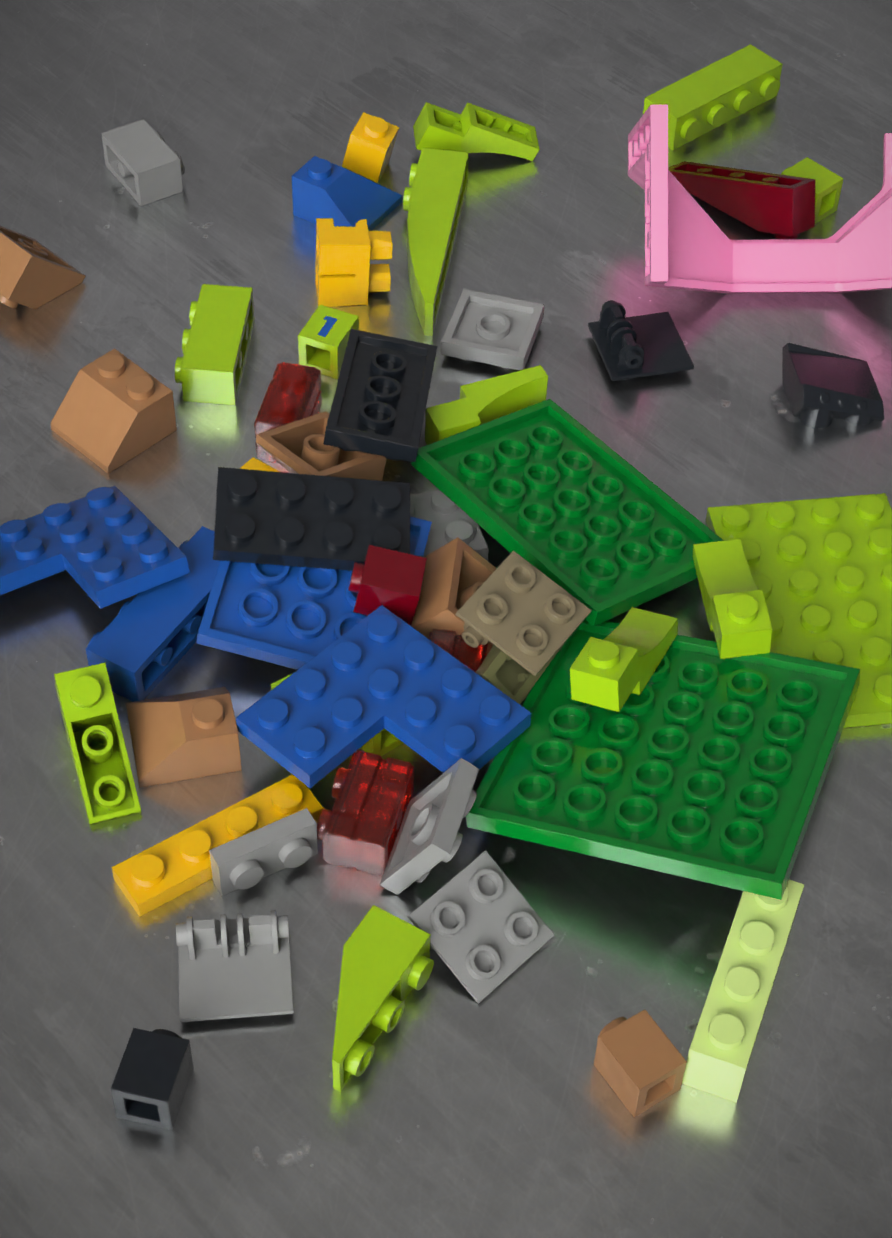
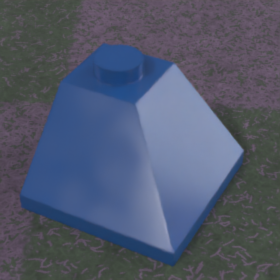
M316 156L311 158L292 175L293 215L313 224H316V218H333L334 226L355 227L359 220L367 219L368 231H372L403 202V195Z

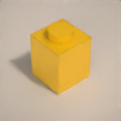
M363 112L350 134L342 167L378 183L389 164L399 127L386 122L380 117Z

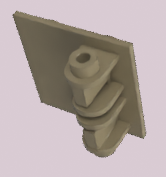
M512 551L455 615L465 622L462 638L466 644L476 648L479 645H486L490 641L532 675L536 676L592 610L515 551Z

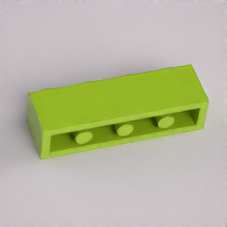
M750 44L645 97L643 114L650 105H668V148L675 150L776 97L780 89L783 64Z

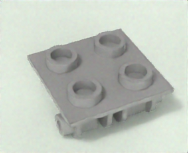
M486 850L407 916L415 927L431 934L430 949L435 950L477 1004L554 936L553 932Z
M274 910L269 915L248 916V918H243V913H237V919H227L226 914H220V920H215V918L193 920V916L187 917V922L176 923V942L179 959L180 1022L294 1014L288 915L277 916L276 910Z

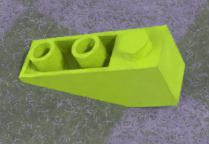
M101 663L54 674L57 697L89 824L92 825L141 813L106 664Z
M375 905L371 907L343 945L332 1056L333 1088L339 1092L342 1091L352 1075L359 1077L364 1073L373 1057L374 1043L383 1031L390 1033L396 1027L404 1011V1000L413 988L420 990L425 985L434 966V960L430 959L431 934Z

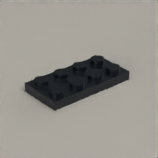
M351 329L323 444L338 447L345 451H359L380 455L390 460L416 462L438 346Z
M218 467L213 560L353 571L354 562L364 564L369 545L410 554V483Z

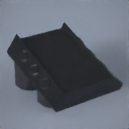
M787 343L782 348V384L793 415L798 416L804 425L814 429L826 428L831 425L833 418L844 419L853 425H868L873 421L884 420L883 401L867 361L792 343Z

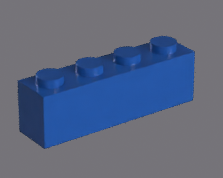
M202 526L190 540L184 541L179 546V549L187 557L190 569L189 574L137 594L133 600L124 603L118 615L103 631L97 632L91 638L86 648L88 665L106 664L112 692L132 702L144 700L197 642L199 627L220 562L219 560H213V530Z

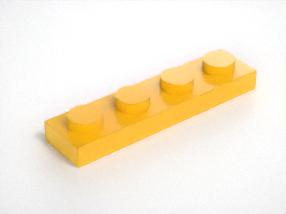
M290 775L113 866L114 880L138 916L141 917L211 880L212 870L209 850L305 808L308 809L315 822L319 823L324 820V807L303 782L294 775Z

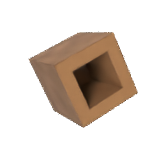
M645 1009L629 1019L619 1017L608 1023L598 1036L594 1059L596 1069L634 1118L680 1091L687 1063Z

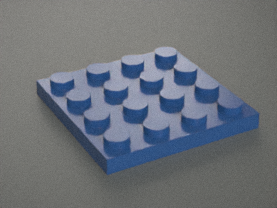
M410 516V554L424 556L432 524L431 521ZM220 561L199 627L196 644L298 670L368 615L353 612L357 593L348 591L352 571Z

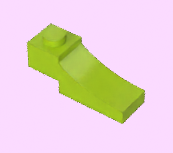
M426 102L413 125L416 149L420 151L422 148L468 153H497L533 161L540 150L534 126L468 102L461 114Z
M539 365L460 386V399L426 408V444L434 443L545 401L548 385L547 373Z
M741 539L693 544V560L709 629L710 632L714 631L720 659L770 653L773 630L763 589L758 590L752 577Z
M632 607L621 623L606 638L602 640L590 637L570 667L571 699L620 712L631 693L637 695L642 693L678 635V618Z

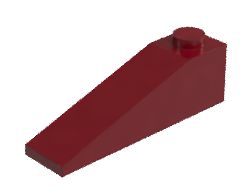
M686 161L668 167V170L690 194L757 231L775 234L776 239H797L800 233L815 227V179Z

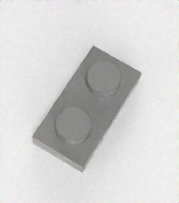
M307 808L209 850L212 879L221 896L238 889H249L255 886L261 879L285 868H296L304 864L310 857L318 854L317 823Z

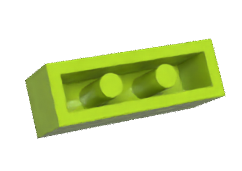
M202 284L198 301H192L190 305L189 321L191 329L185 328L183 331L182 351L184 356L177 357L175 382L182 383L183 400L185 402L236 405L255 321L253 288Z

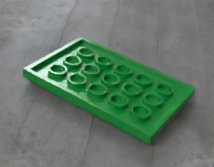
M551 399L418 448L416 462H411L415 469L510 553L515 551L592 610L585 620L593 627L629 611L632 607L635 608L697 579L693 560V544L724 541Z

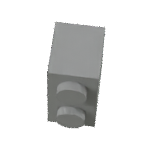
M144 119L102 133L106 167L140 206L183 192L182 175L185 173V167L180 154L176 151L173 152L165 143L161 133L155 132Z

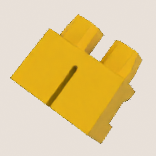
M316 218L315 285L318 306L368 305V293L390 291L391 276L389 264H370V260L392 259L393 245L390 231H368L367 219L359 220L355 227L334 226L333 218Z

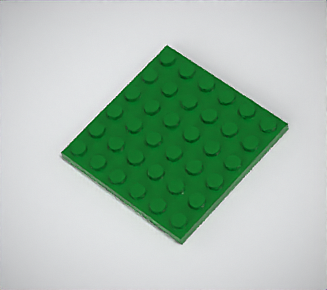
M584 620L566 640L530 690L522 705L531 712L530 727L494 757L476 791L475 802L466 815L467 827L782 900L856 695L860 680V669L773 652L720 659L715 641L677 635L640 695L631 693L620 712L571 699L570 667L590 637L603 640L619 625V623L605 621L593 627L588 621Z

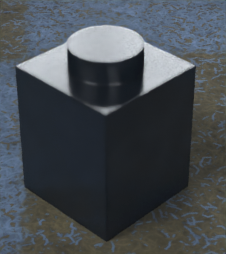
M133 1028L111 1087L116 1118L173 1130L194 1069L190 1040L183 1039L178 1034L165 1029H155L151 1032Z

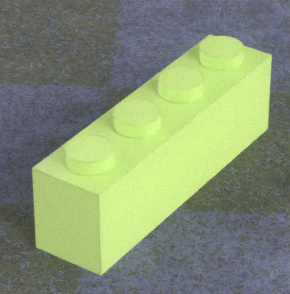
M788 880L782 900L743 891L689 1048L682 1084L737 1103L805 884Z

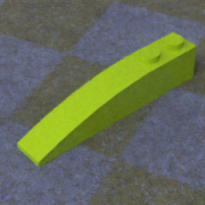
M422 148L419 162L411 164L410 187L406 186L404 191L403 210L408 211V277L414 307L423 333L426 336H433L467 190L468 152Z

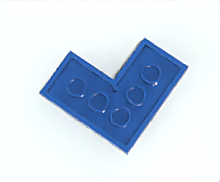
M116 486L93 489L87 493L86 497L67 504H53L45 508L41 514L25 520H11L0 526V595L66 570L101 609L190 573L186 555Z
M381 605L237 716L236 724L238 732L306 786L312 788L384 728L443 773L461 758L480 770L530 727L531 712Z

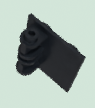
M610 300L603 304L599 321L588 323L589 330L612 381L694 369V364L669 312L625 317L626 311L621 303Z

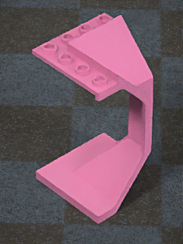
M650 105L628 134V176L645 190V286L717 293H846L892 289V133H885L883 136V185L881 190L837 232L827 239L769 240L729 239L668 170V105Z

